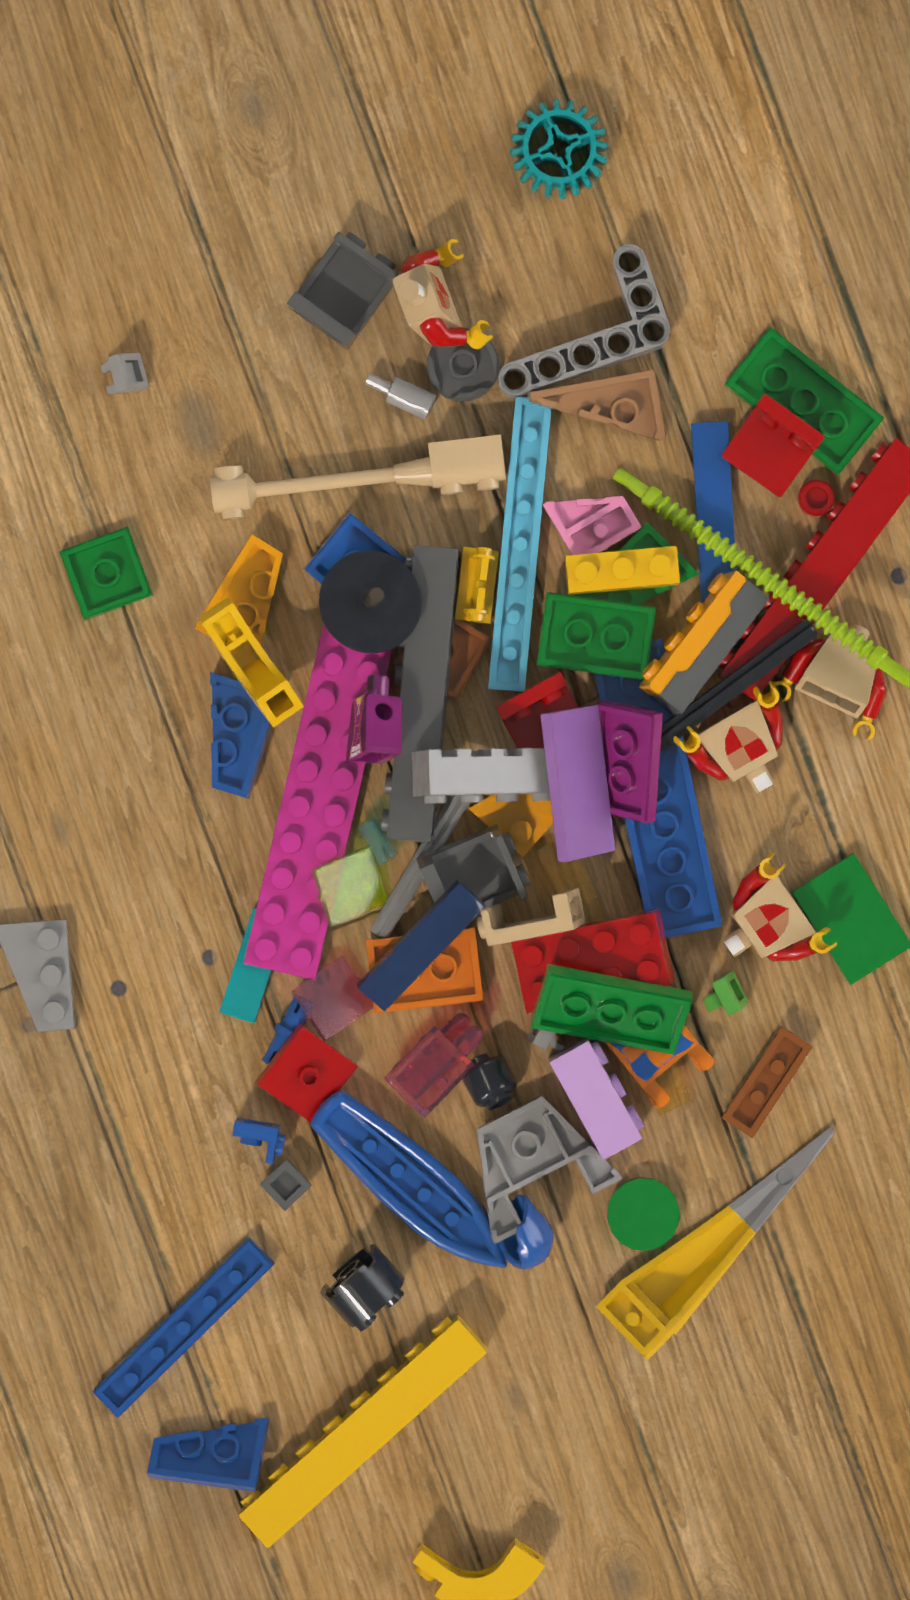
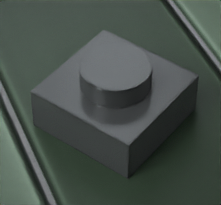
M288 1158L260 1183L263 1189L284 1211L312 1186Z

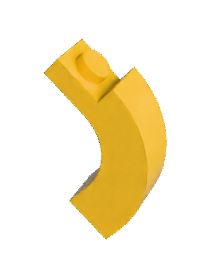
M229 597L198 617L231 671L273 728L304 707L287 679L263 650Z
M514 1538L497 1562L481 1570L469 1571L460 1569L422 1543L413 1555V1563L416 1565L415 1571L430 1582H433L434 1579L439 1581L435 1587L434 1596L440 1600H513L525 1592L536 1580L545 1567V1558L517 1538Z

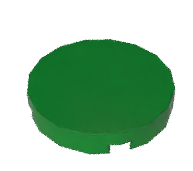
M637 1177L625 1181L614 1191L608 1202L607 1220L611 1233L621 1244L633 1250L650 1251L662 1247L673 1237L679 1225L680 1209L675 1195L666 1185L654 1178Z

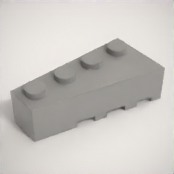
M521 748L514 750L481 749L478 751H471V749L442 751L441 749L412 752L413 797L424 796V804L447 803L446 796H460V803L483 802V795H496V802L519 801L518 794H532V801H551L544 748Z

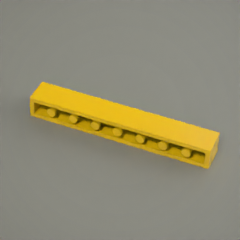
M459 1315L452 1320L447 1316L432 1329V1333L435 1336L426 1344L419 1341L404 1354L407 1361L398 1369L392 1365L377 1378V1381L380 1383L379 1386L370 1394L365 1389L357 1395L349 1404L353 1408L343 1418L339 1414L335 1415L322 1428L325 1432L323 1436L316 1442L311 1438L307 1440L295 1452L298 1456L295 1461L288 1467L285 1463L280 1464L267 1477L271 1481L261 1491L257 1488L256 1492H249L240 1501L243 1507L240 1509L238 1516L267 1549L487 1353V1346Z

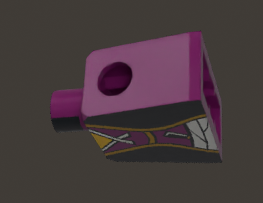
M368 676L366 694L353 701L346 761L383 764L401 755L402 699L400 697L388 696L389 677Z

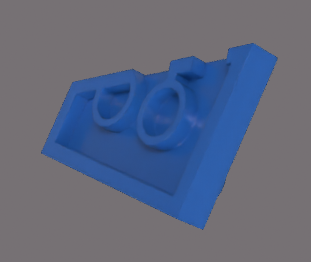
M210 672V685L212 686L211 719H213V743H211L212 788L249 799L272 725L261 713L238 680Z
M267 1417L256 1419L255 1422L236 1425L234 1423L223 1425L220 1429L203 1432L196 1430L154 1438L147 1475L149 1478L256 1492L270 1421Z

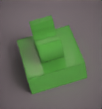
M733 970L713 981L711 984L715 991L702 999L708 1012L723 1006L728 1016L740 1011L749 1003Z

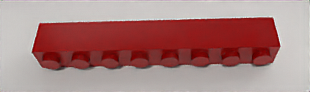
M897 438L890 445L884 441L870 458L875 462V465L868 474H865L863 471L858 474L848 488L854 492L846 504L839 500L827 516V519L832 523L824 533L819 530L815 532L805 546L810 551L802 563L796 559L783 576L788 580L789 587L792 585L797 587V593L804 591V597L806 599L812 597L814 605L821 603L822 610L910 494V448ZM771 592L768 596L770 599L763 607L766 612L758 622L753 620L741 637L744 641L737 651L731 649L720 663L719 667L722 668V671L718 677L724 679L803 619H807V616L799 617L797 609L791 611L789 603L781 604L782 599L780 597L774 599L773 592ZM785 661L741 692V694L752 702L756 701L757 698L753 693L754 687L757 686L760 693H762Z

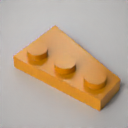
M251 534L202 614L229 597L261 645L283 553ZM198 619L194 628L210 637Z
M518 794L519 801L496 802V795H491L484 799L483 802L468 808L488 827L497 824L502 835L509 832L517 853L522 857L553 824L551 801H532V794Z

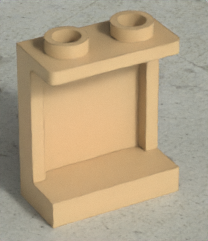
M579 888L564 890L552 896L555 915L508 924L505 922L501 903L481 909V917L477 918L480 937L482 939L486 938L488 946L574 930L586 924Z

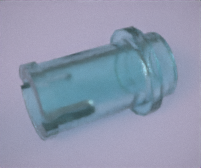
M377 816L357 827L360 831V834H358L359 838L365 839L377 860L378 866L399 854L391 841L387 839L386 832L381 831V822H379Z

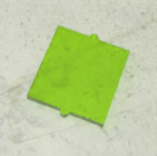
M369 846L312 869L320 893L318 900L323 903L330 926L340 924L387 902L380 880L382 872L377 870Z

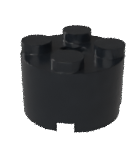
M375 1244L370 1245V1253H367L363 1248L354 1254L334 1272L332 1276L337 1281L330 1288L325 1283L320 1291L323 1298L350 1327L356 1326L361 1332L375 1321V1313L386 1305L390 1308L403 1297L404 1292L401 1290V1287L404 1284L405 1277Z

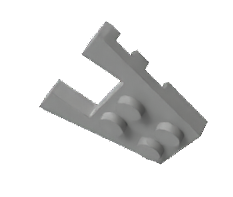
M539 1096L476 1128L490 1233L494 1244L516 1234L517 1226L521 1223L508 1194L575 1160L592 1194L622 1179L621 1175L606 1160L602 1159L601 1155L543 1096Z

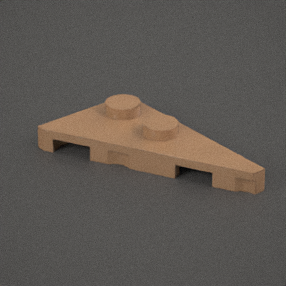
M654 370L527 393L531 403L654 440H666Z

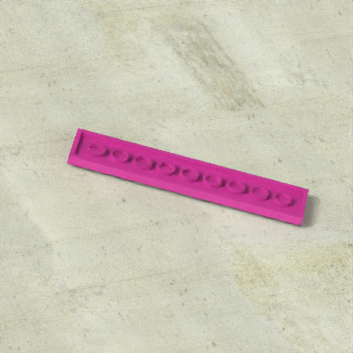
M324 623L243 963L311 980H316L366 763L346 761L352 703L357 698L366 694L368 676L378 675L387 677L393 649L381 653L370 654L351 650L339 643L329 633Z

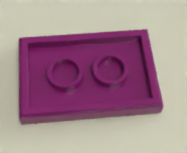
M606 700L599 701L597 705L599 707L611 814L644 823L655 822L663 713Z

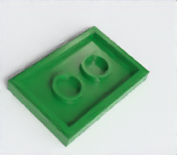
M547 592L537 665L644 680L645 678L641 675L649 663L656 607Z
M854 853L791 892L816 933L823 928L828 927L831 929L830 932L822 935V939L827 945L837 942V946L828 952L849 985L854 984L910 948L909 939Z

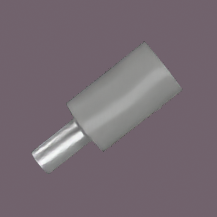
M370 373L365 385L387 394L385 402L424 420L427 419L437 396L398 377L391 383Z

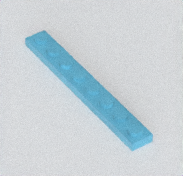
M516 397L488 684V689L514 692L525 691L551 408L531 403L527 397Z

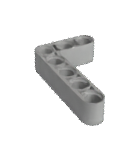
M633 244L619 247L614 254L612 262L613 274L630 321L506 364L502 367L498 376V386L503 395L511 399L528 396L527 393L545 390L657 351L666 344L670 334V324L646 255L640 247ZM624 255H633L639 261V267L632 272L624 271L619 265V259ZM637 289L646 290L651 296V302L642 307L635 305L631 300L632 292ZM652 323L659 325L663 330V337L658 341L646 339L643 334V328L646 325ZM618 335L623 336L629 345L625 352L619 354L611 351L608 346L609 339ZM583 347L588 348L594 354L592 363L585 366L579 365L573 357L574 352ZM544 360H554L558 364L560 371L556 376L548 378L540 373L539 365ZM514 371L521 373L525 378V384L516 390L509 389L504 383L505 376Z

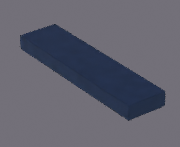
M457 880L357 983L358 989L385 1012L481 912V909L486 907L484 902Z

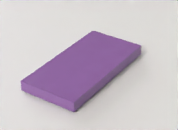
M588 705L541 714L558 862H569L615 851L598 705Z

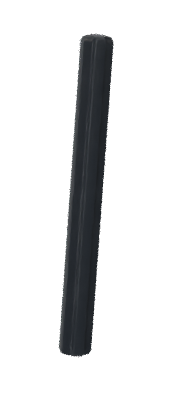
M803 619L691 702L682 714H675L662 724L660 752L674 743V736L681 738L689 732L686 726H690L693 729L816 638L818 634L813 625L807 619Z

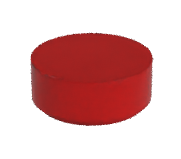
M811 480L805 483L799 490L797 502L801 511L806 515L820 517L832 509L835 502V494L827 482Z

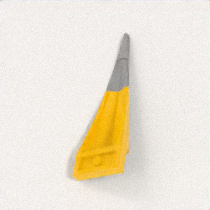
M829 1128L729 1206L660 1255L622 1279L598 1303L596 1308L645 1359L649 1360L673 1334L676 1335L829 1142L835 1130Z

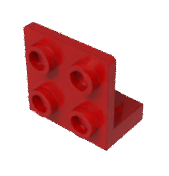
M764 394L722 453V458L777 497H782L825 436Z
M561 672L496 707L517 749L544 748L541 714L578 707Z

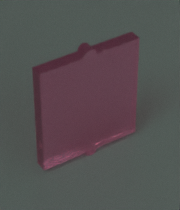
M343 956L317 972L315 980L311 977L291 991L305 1012L304 1018L306 1020L310 1019L324 1041H327L373 1008V1001L357 987V983L362 978L355 975Z

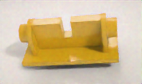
M463 546L454 619L491 624L499 551H493L491 548L486 547L472 548Z

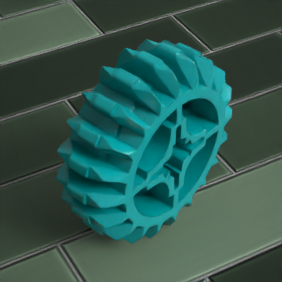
M554 99L553 110L548 111L546 104L541 102L538 105L541 115L537 116L531 109L526 111V117L530 124L518 120L516 127L524 135L518 133L511 135V141L521 146L511 148L510 156L522 158L513 163V170L520 171L526 169L521 175L520 181L524 184L533 178L535 180L531 186L533 193H536L540 186L543 185L546 186L545 198L549 199L551 197L552 189H559L558 197L560 200H564L566 195L565 188L570 187L574 197L580 195L578 183H581L589 190L593 184L588 175L598 179L602 176V171L594 164H607L608 158L597 153L604 152L609 148L608 142L597 141L605 136V128L593 130L592 128L598 123L599 118L594 115L585 120L584 117L588 110L586 106H582L577 114L572 112L574 109V101L572 100L567 102L566 110L560 109L559 99ZM554 122L569 123L577 127L583 134H563ZM544 126L548 140L543 147L538 148L536 153L529 155L528 146L532 136L538 129ZM554 137L556 142H562V145H567L565 161H563L562 157H557V153L555 155L551 154ZM589 144L590 155L587 162L578 172L574 173L571 156L581 150L582 146ZM539 163L541 166L549 163L554 164L559 168L564 177L549 176L541 172L535 165Z

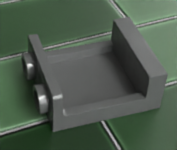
M337 232L332 245L298 293L296 291L293 293L287 305L293 312L349 350L393 288L392 279L398 276V274L394 271L396 265L387 257L378 253L375 258L365 251L366 243L351 232H348L346 236Z
M497 824L416 858L434 903L457 880L481 899L486 907L501 903L518 895L521 900L528 898L524 887L530 885V881L523 865L521 864L516 867L514 865L511 855L517 853L509 832L502 835Z

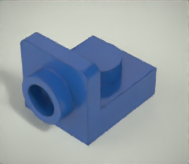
M237 1117L234 1122L232 1136L240 1137V1143L252 1146H261L262 1141L269 1142L265 1161L267 1164H273L275 1156L282 1157L286 1135L279 1134L280 1124Z

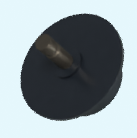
M367 550L343 557L330 568L320 587L319 610L325 627L339 643L357 652L381 653L397 647L411 635L421 614V592L414 575L404 563L384 552Z

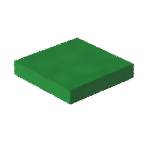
M129 527L59 551L83 620L85 621L153 596Z

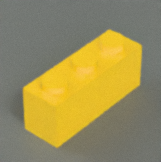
M677 546L565 556L568 595L677 586L680 583Z

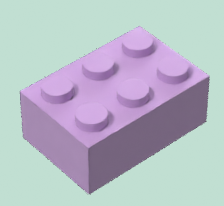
M582 1038L564 1048L563 1051L548 1057L549 1063L603 1160L642 1139L639 1130L644 1128V1125L634 1106L630 1105L626 1108L621 1100V1097L627 1094L615 1072L608 1076L603 1065L609 1061L597 1040L590 1043L587 1038Z

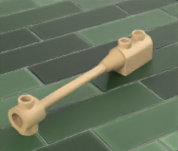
M501 435L428 443L429 457L399 463L390 468L255 483L247 473H243V467L240 465L214 468V477H210L214 513H222L223 520L245 518L244 510L252 509L257 497L388 482L432 486L433 488H440L441 495L463 493L462 485L476 483L477 491L499 489V481L506 480Z

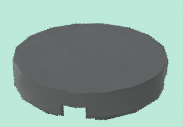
M491 341L487 342L481 349H474L468 343L464 346H432L427 357L428 377L434 389L443 397L456 402L474 401L486 395L495 384L499 373L498 353Z

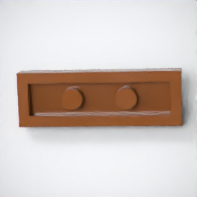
M780 1026L721 1118L753 1139L813 1046L783 1026Z

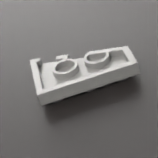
M67 919L0 924L1 946L37 1031L75 1029Z

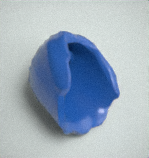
M518 1195L514 1200L510 1201L521 1223L517 1226L516 1234L498 1242L507 1261L514 1267L524 1270L540 1265L549 1256L553 1245L554 1232L547 1219L531 1203L529 1197Z

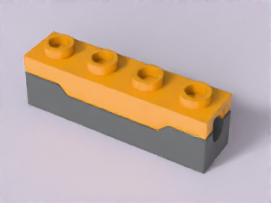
M737 570L725 574L720 573L713 579L707 588L711 593L703 603L699 601L690 609L685 617L688 623L681 632L676 630L667 639L663 646L666 649L665 653L659 661L657 659L652 660L641 675L645 679L639 685V688L647 695L649 694V697L671 715L682 714L770 599L749 580H746Z

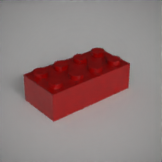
M660 908L589 922L570 931L511 942L526 1013L534 1011L548 964L661 986L671 985L675 980Z

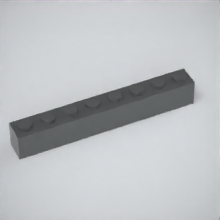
M414 545V554H407L406 566L412 572L419 585L422 606L420 618L415 629L399 645V649H404L403 663H397L395 673V685H401L402 744L401 755L394 758L393 773H387L385 779V794L391 796L389 809H383L381 831H387V839L434 844L437 803L424 804V796L413 797L412 752L441 749L442 751L461 559V553L456 548Z

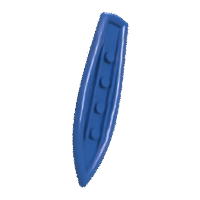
M343 1090L335 1092L319 1106L311 1120V1127L359 1180L399 1219L437 1247L460 1258L499 1268L507 1266V1260L499 1244H494L491 1239L488 1215L467 1187L439 1160L391 1123Z

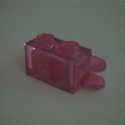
M463 1012L455 1014L441 1029L434 1025L384 1077L399 1096L424 1118L475 1065L468 1055L477 1047L478 1043L480 1044L484 1033L476 1025L470 1027L471 1020Z

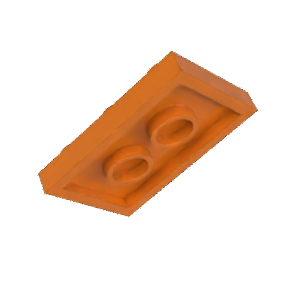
M475 927L465 928L385 1012L484 1001ZM403 936L366 940L369 971ZM373 1002L374 1013H383L384 1011Z

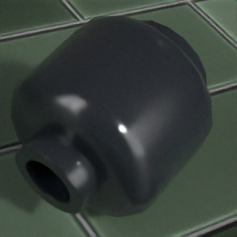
M487 1053L475 1057L468 1063L470 1069L464 1074L463 1083L476 1106L487 1107L491 1111L500 1108L514 1098L513 1092L516 1089L517 1081L504 1058L499 1056L489 1058Z

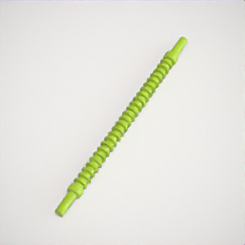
M622 467L617 470L613 480L639 497L644 507L649 510L656 509L655 514H663L664 521L672 520V526L677 527L679 525L681 533L687 531L689 532L688 537L690 539L697 538L698 545L704 543L706 551L713 549L714 556L718 557L721 555L723 563L730 561L732 569L738 567L740 574H748L747 580L755 579L757 587L763 585L765 587L764 592L772 591L774 599L780 597L782 599L781 604L789 603L791 611L797 609L799 617L806 615L810 623L812 621L816 623V629L823 627L825 635L829 633L833 635V641L841 640V647L848 645L850 653L858 652V659L866 658V664L872 669L877 670L880 668L910 689V671L888 657V651L882 646L874 647L873 640L865 641V635H857L856 628L848 629L846 621L840 623L838 615L831 617V611L829 609L823 611L821 603L814 605L812 597L806 599L804 591L797 593L795 585L789 587L787 579L781 581L779 580L780 575L778 573L772 575L770 567L762 568L763 562L758 561L755 563L753 555L748 557L745 555L746 550L738 551L736 543L729 544V538L721 539V533L719 531L713 533L712 526L704 527V521L702 519L696 521L695 514L687 515V508L679 509V503H671L670 496L663 497V492L656 486H647Z

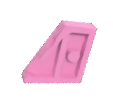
M623 496L560 502L550 501L542 505L572 555L601 553L642 528Z

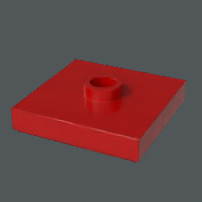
M299 1023L255 1082L258 1086L311 1122L319 1106L332 1094L341 1090L358 1066Z

